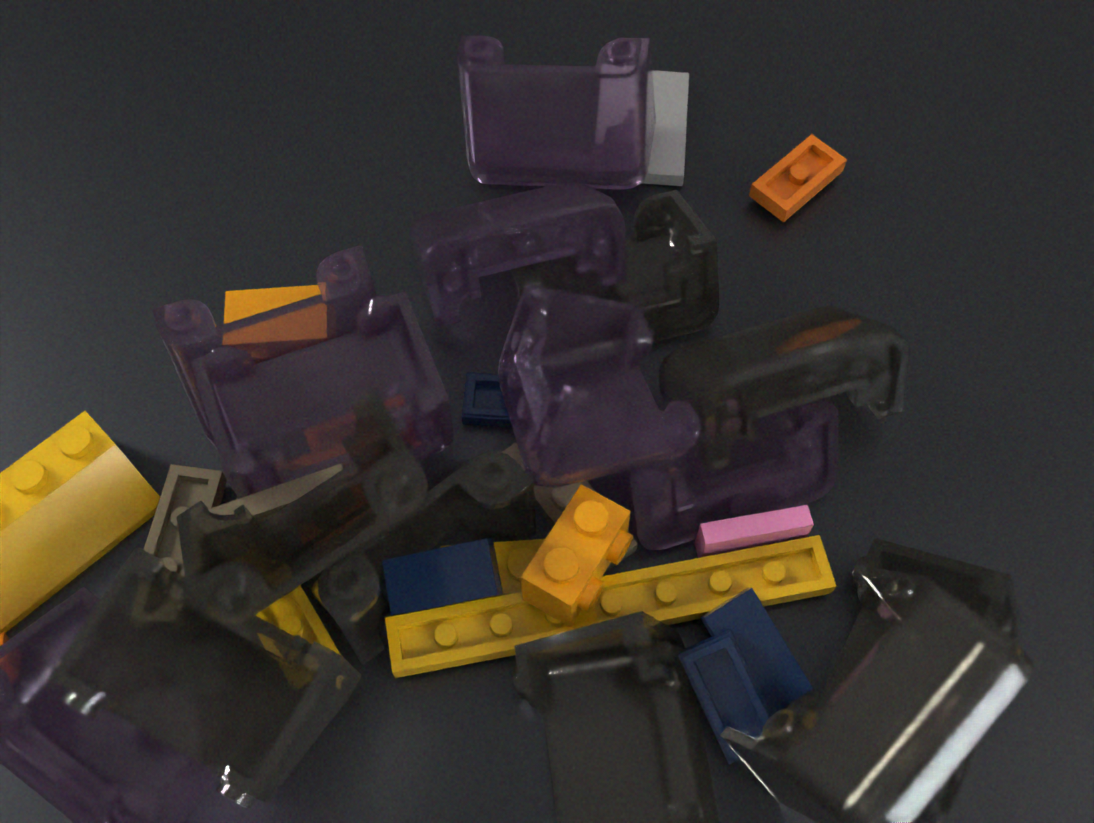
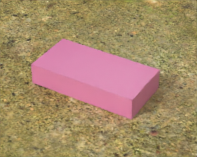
M808 505L701 523L694 545L698 558L805 538L808 537L814 523Z

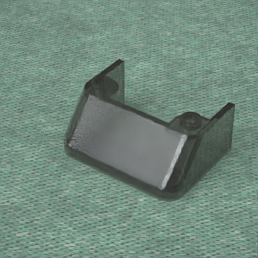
M869 568L863 577L882 599L878 607V613L891 628L817 713L805 708L780 710L766 721L762 729V735L758 739L730 727H727L720 734L724 741L779 803L817 823H912L1025 685L1033 671L1032 660L1013 637L929 577Z

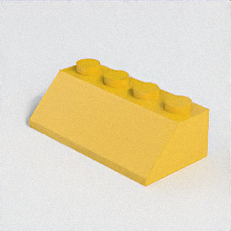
M83 411L0 473V634L8 632L155 515L160 496L86 411Z

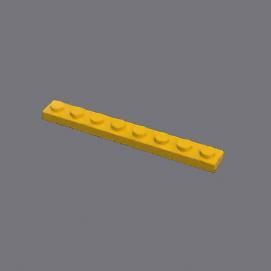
M816 535L602 576L601 580L605 582V585L597 602L590 612L587 613L581 610L571 628L522 599V592L385 617L392 673L395 678L701 619V616L747 588H753L764 607L831 594L836 588V583L821 537Z

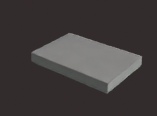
M602 67L592 180L672 186L683 185L689 73Z

